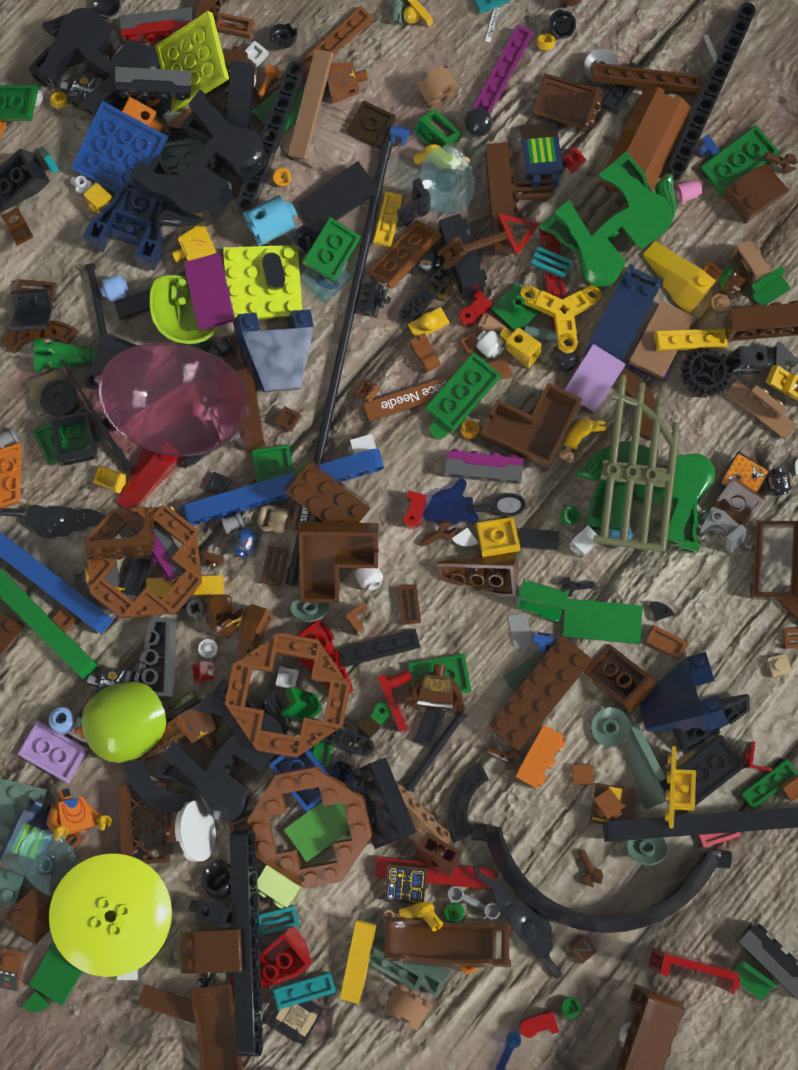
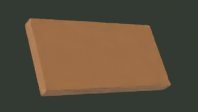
M661 300L629 364L663 380L678 350L656 351L654 332L689 330L695 316Z

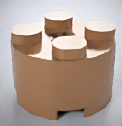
M447 65L434 68L427 73L428 77L424 81L420 79L417 83L418 90L431 108L439 106L440 101L444 99L447 101L452 99L456 95L455 91L459 88L457 80Z
M399 983L384 1007L394 1017L406 1023L409 1022V1027L418 1030L433 1005L426 999L420 998L419 994L410 987L407 988L402 983Z

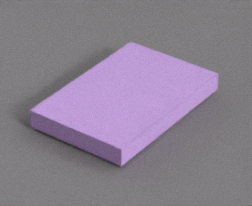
M593 344L565 388V391L582 398L581 404L596 412L626 364Z
M37 720L17 755L69 783L86 755L88 748L65 735L55 733L50 726Z

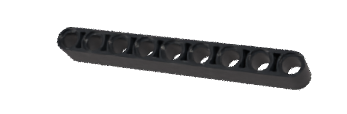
M292 61L288 64L260 137L266 153L269 154L262 169L263 172L243 182L237 198L236 205L243 217V212L257 206L304 81L303 65L298 61ZM295 70L300 71V73L296 75L292 74V72ZM288 87L294 88L292 91H286ZM283 103L288 104L285 108L279 107ZM275 120L281 121L278 125L273 124ZM268 137H275L273 141H267ZM250 187H256L254 192H248ZM245 203L250 204L249 208L247 209L241 208V206Z

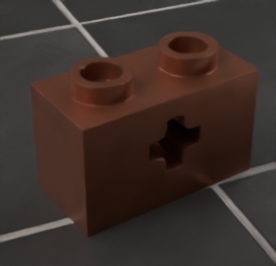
M427 832L417 847L416 858L451 878L461 861L462 852Z

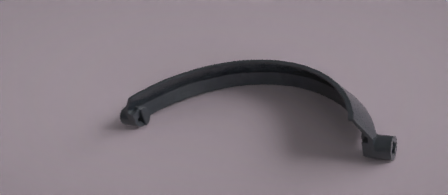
M473 822L471 840L487 842L497 868L519 897L544 916L560 924L590 932H627L657 923L677 912L695 897L710 879L716 868L730 869L732 862L731 851L710 849L689 882L666 901L653 908L626 916H594L568 909L554 902L534 887L523 875L512 858L503 836L502 827Z

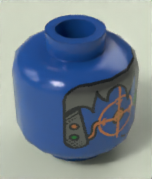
M242 528V530L235 532L230 546L235 550L234 554L245 558V555H252L254 553L258 538L255 532Z

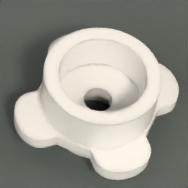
M81 173L79 176L71 178V184L76 187L77 193L86 192L92 187V182Z

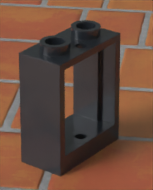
M77 410L73 412L74 414H58L55 418L50 419L57 461L62 467L99 459L92 418L88 411ZM86 422L90 448L64 454L59 427Z

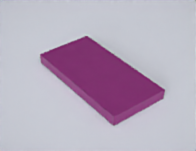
M220 253L184 262L199 330L203 331L233 322L235 314Z

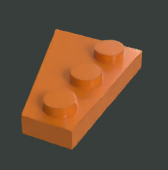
M21 442L0 449V508L20 503Z

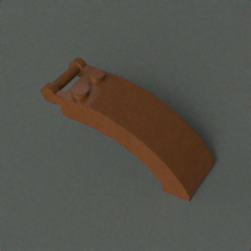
M405 917L386 918L385 960L438 967H511L509 939L512 925L443 923L439 930L435 926L437 931H432L426 921ZM496 932H502L501 959H496Z
M232 984L191 989L192 1010L197 1030L201 1070H244L243 1056H239L236 1050L235 997Z

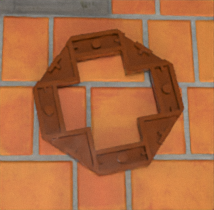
M167 505L149 508V513L153 512L154 522L183 544L172 557V560L183 568L185 573L162 599L148 588H145L134 602L104 579L116 566V563L109 557L101 561H93L88 559L87 555L90 594L120 619L175 614L202 584L197 529ZM145 507L131 508V510H111L86 538V541L114 539L126 524L139 533L145 523Z
M278 633L271 640L232 665L225 705L256 751L297 758L343 726L350 685L319 640ZM276 654L314 660L311 680L330 683L324 721L303 718L300 737L262 731L264 710L245 707L252 669L272 673Z
M316 765L277 773L247 820L249 829L253 830L256 836L257 858L303 888L342 882L373 835L364 797L358 792L355 793L347 788L344 783L322 772V769ZM319 787L323 806L343 802L351 838L334 841L336 861L301 867L296 848L277 852L269 816L286 813L284 793Z

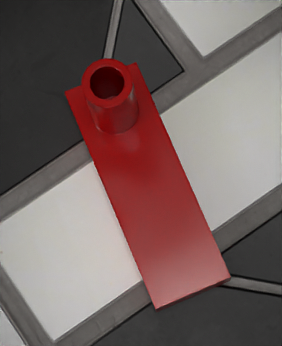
M408 669L389 678L385 674L377 677L399 731L409 730L393 688L413 680L410 670Z

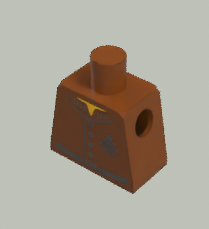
M353 62L331 63L327 85L332 104L358 94V83L368 81L366 70L355 72Z
M200 702L178 716L181 715L190 732L186 735L190 742L196 744L201 741L205 750H208L216 745L211 735L217 732L218 728L213 714L203 713L197 709L201 704Z

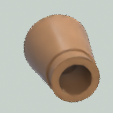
M483 314L477 327L481 329L480 331L488 332L493 330L500 335L506 326L491 315Z

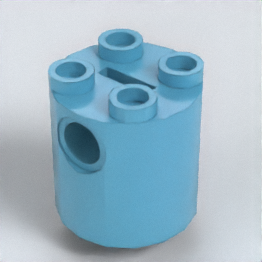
M280 195L243 212L244 218L247 221L246 224L250 232L254 234V239L258 246L296 228L293 217L297 216V212L293 204L283 201Z

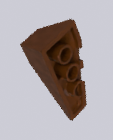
M517 552L487 557L476 555L438 561L437 563L440 580L460 586L465 584L475 587L474 590L477 591L485 590L492 592L491 595L497 597H517L519 572Z
M67 857L4 916L18 932L35 944L50 931L49 910L53 894L62 878L75 866Z

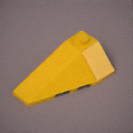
M656 241L643 254L658 278L663 279L662 286L670 294L673 303L689 314L712 289L716 281L701 268Z

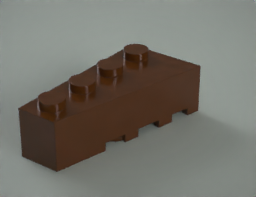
M250 365L217 379L247 451L251 452V450L265 446L252 366Z

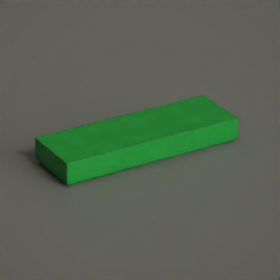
M785 759L775 766L771 772H767L739 794L749 808L753 810L780 790L782 783L794 774L798 775V772L789 760Z

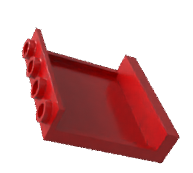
M652 948L648 968L660 975L669 976L671 964L718 976L716 986L731 994H735V990H738L740 987L741 979L738 977L739 973L724 966Z

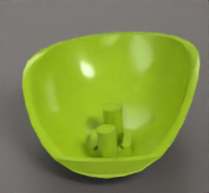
M167 275L158 277L153 282L150 292V313L152 321L159 332L170 340L184 344L200 343L215 334L219 326L200 331L198 328L187 276Z
M139 682L118 683L100 690L89 699L83 709L81 719L82 730L86 742L99 757L109 762L124 763L143 756L157 744L165 731L166 715L161 701L148 685Z

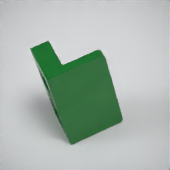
M782 266L750 286L747 292L756 304L766 306L791 289L783 278L786 271Z
M289 687L285 692L290 704L280 714L282 717L303 722V718H314L323 708L317 694Z
M739 959L732 969L739 973L740 985L761 1001L765 999L771 988L775 989L777 987L776 984L743 960Z

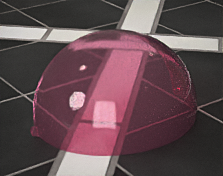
M156 343L127 349L114 356L107 363L102 374L96 375L95 383H99V398L102 409L115 429L138 446L164 455L196 456L217 450L235 436L242 423L243 415H249L250 407L246 405V387L240 375L228 363L215 355L185 345Z

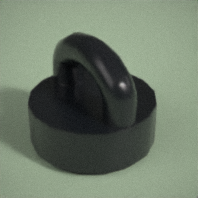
M341 760L337 761L333 766L332 776L341 782L347 781L345 775L352 772L351 765Z

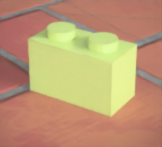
M269 865L265 867L257 880L258 894L265 898L267 895L274 899L273 903L282 909L284 906L287 908L290 906L301 888L300 885Z

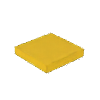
M513 517L476 523L482 557L520 551Z

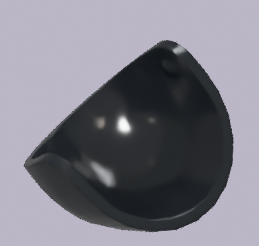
M93 0L92 10L103 19L116 16L122 7L121 0Z

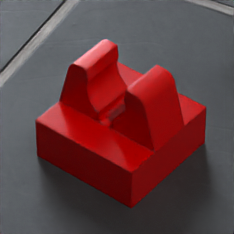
M573 147L562 157V164L573 174L586 163L587 159L578 149Z
M207 661L192 664L194 684L214 679L215 675L208 674V669L214 668V665L207 663Z

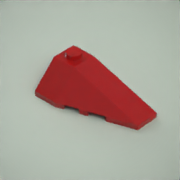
M155 435L143 447L117 502L125 510L137 508L184 461L181 455L166 441Z
M317 620L294 635L319 640L349 683L350 694L353 691L352 684L346 669L341 666L338 658L341 655L339 650H335L332 642L334 640L333 634L324 620ZM296 657L312 673L314 660ZM322 682L328 689L330 688V683Z
M294 926L260 954L261 990L287 979L297 977L312 964L307 943ZM233 977V978H232L231 980H229V981H230L231 984L234 986V977Z

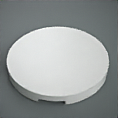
M200 801L186 802L182 810L178 811L175 821L176 841L180 842L184 857L191 862L204 861L209 858L213 852L216 840L214 819L207 811L205 804Z

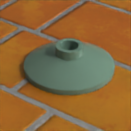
M300 595L291 604L292 615L302 622L320 620L329 611V603L300 602Z
M612 707L604 708L592 720V734L604 746H619L629 736L630 721L623 711ZM611 724L616 726L614 731H611L609 728Z
M663 838L628 840L627 851L636 862L644 865H654L666 857L667 844Z

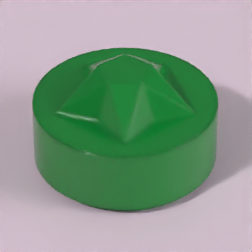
M568 506L561 510L560 519L563 524L571 526L579 521L580 513L576 507Z
M452 902L446 905L443 914L449 923H458L464 918L465 912L461 904Z
M573 997L565 998L560 1004V1013L566 1019L576 1018L581 1011L579 1001Z

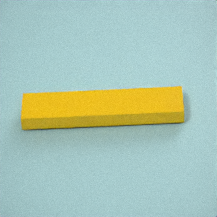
M726 329L654 332L656 351L700 350L702 347L704 349L709 347L712 349H725L728 347Z
M201 576L202 584L192 596L224 594V576ZM146 578V588L159 598H163L173 587L169 581L165 582L163 578Z
M358 919L355 922L340 995L342 1000L356 1004L361 1003L376 924Z

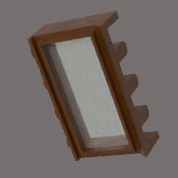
M756 520V526L753 527L755 545H752L754 564H751L753 583H750V594L757 600H798V521Z

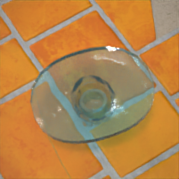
M439 147L429 152L421 166V181L431 195V206L437 211L449 214L462 211L469 205L474 193V178L467 158L462 152L453 147Z
M47 829L36 830L28 834L20 843L17 853L18 864L25 877L33 886L42 893L53 896L62 878L80 862L73 848L62 837L56 841L53 838L52 831Z

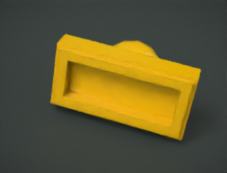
M406 0L410 5L403 12V18L407 23L414 24L421 18L428 27L433 24L431 15L418 0Z
M439 307L432 312L424 313L420 318L409 323L408 327L414 337L424 332L426 336H429L448 326L450 322L442 308Z
M99 465L93 483L121 493L122 488L126 484V475Z

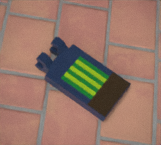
M557 122L521 125L520 135L526 177H532L533 188L540 187L541 176L550 175L551 186H559V174H563Z
M34 798L30 799L26 810L20 809L0 852L1 868L31 880L53 835L46 824L51 805L47 806L43 815L38 812L43 802Z

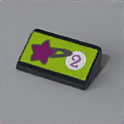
M190 691L164 707L167 723L179 714L199 704L200 701L194 691Z

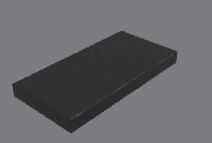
M357 161L298 202L312 225L320 233L329 217L338 221L377 194L379 190L360 162Z
M720 735L677 769L696 770V806L744 769L746 765L725 738ZM666 777V779L659 782L665 791L670 790V784L667 783ZM681 810V812H682L683 814H686L688 811H690V810Z

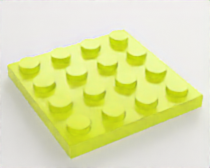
M205 12L155 45L161 69L191 71L190 99L186 98L184 101H179L173 98L170 107L171 111L177 112L188 105L199 90L206 94L229 80L212 12Z
M292 245L223 247L225 275L235 318L238 314L257 313L258 320L287 319L293 310H302L298 252ZM267 253H276L281 258L285 284L279 290L270 289L266 283L262 261Z

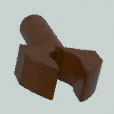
M769 152L764 154L765 160L781 165L782 173L788 174L797 169L787 163L789 162L794 165L798 163L797 158L793 154L788 153L784 158Z
M449 520L438 522V531L421 540L423 546H427L441 537L447 540L452 539L456 532L455 527L449 531H444L446 527L452 525V522Z
M486 747L485 753L504 761L505 769L510 771L519 768L512 765L508 758H516L522 761L518 752L512 750L511 753L506 754L493 747Z
M584 849L580 850L578 855L586 870L585 876L582 877L584 883L594 887L590 880L592 873L597 876V880L601 884L603 880L601 869H594Z

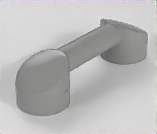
M453 886L448 890V898L452 902H465L484 911V914L489 919L499 917L500 910L496 903L486 904L464 894L459 886Z

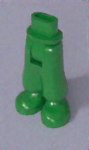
M35 338V373H41L46 365L52 369L64 368L61 360H64L67 367L91 365L97 348H92L91 345H75L57 341L44 343L43 339Z

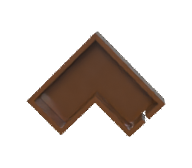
M547 383L532 415L497 399L489 414V418H487L480 432V438L548 470L581 404L582 398L551 383Z
M300 522V602L339 603L340 568L378 569L379 523Z

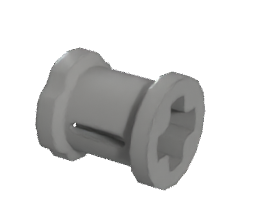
M14 427L0 434L1 449L14 442H20Z
M239 511L236 512V515L229 518H221L227 534L236 528L245 527Z

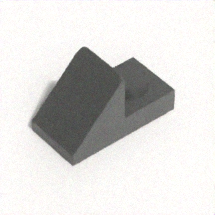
M777 341L773 347L775 365L780 366L784 370H787L784 366L795 367L798 364V359L782 342Z

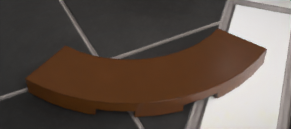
M50 320L48 328L42 330H10L0 339V343L16 353L24 345L35 341V338L50 339L70 344L79 331L66 323Z
M623 369L620 375H626L627 378L625 393L629 397L636 399L638 384L644 382L633 373ZM618 378L617 383H616V385H615L616 388H618V385H619V378ZM645 384L644 404L654 411L656 406L655 398ZM642 412L640 435L651 439L653 421Z

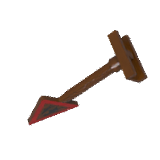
M498 214L497 218L504 232L463 245L460 237H457L446 244L437 254L438 256L444 255L447 262L443 266L445 270L453 267L468 252L503 240H508L514 255L517 256L539 224Z

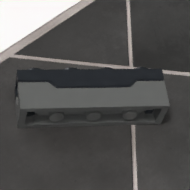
M115 67V95L123 98L133 95L142 99H147L151 96L157 97L160 100H166L168 97L179 101H184L186 98L190 99L191 71Z
M750 923L747 929L735 941L794 999L798 1000V965L796 964L798 960L792 954H786L782 951L781 948L783 946L775 938L771 940L766 935L768 931L761 924Z

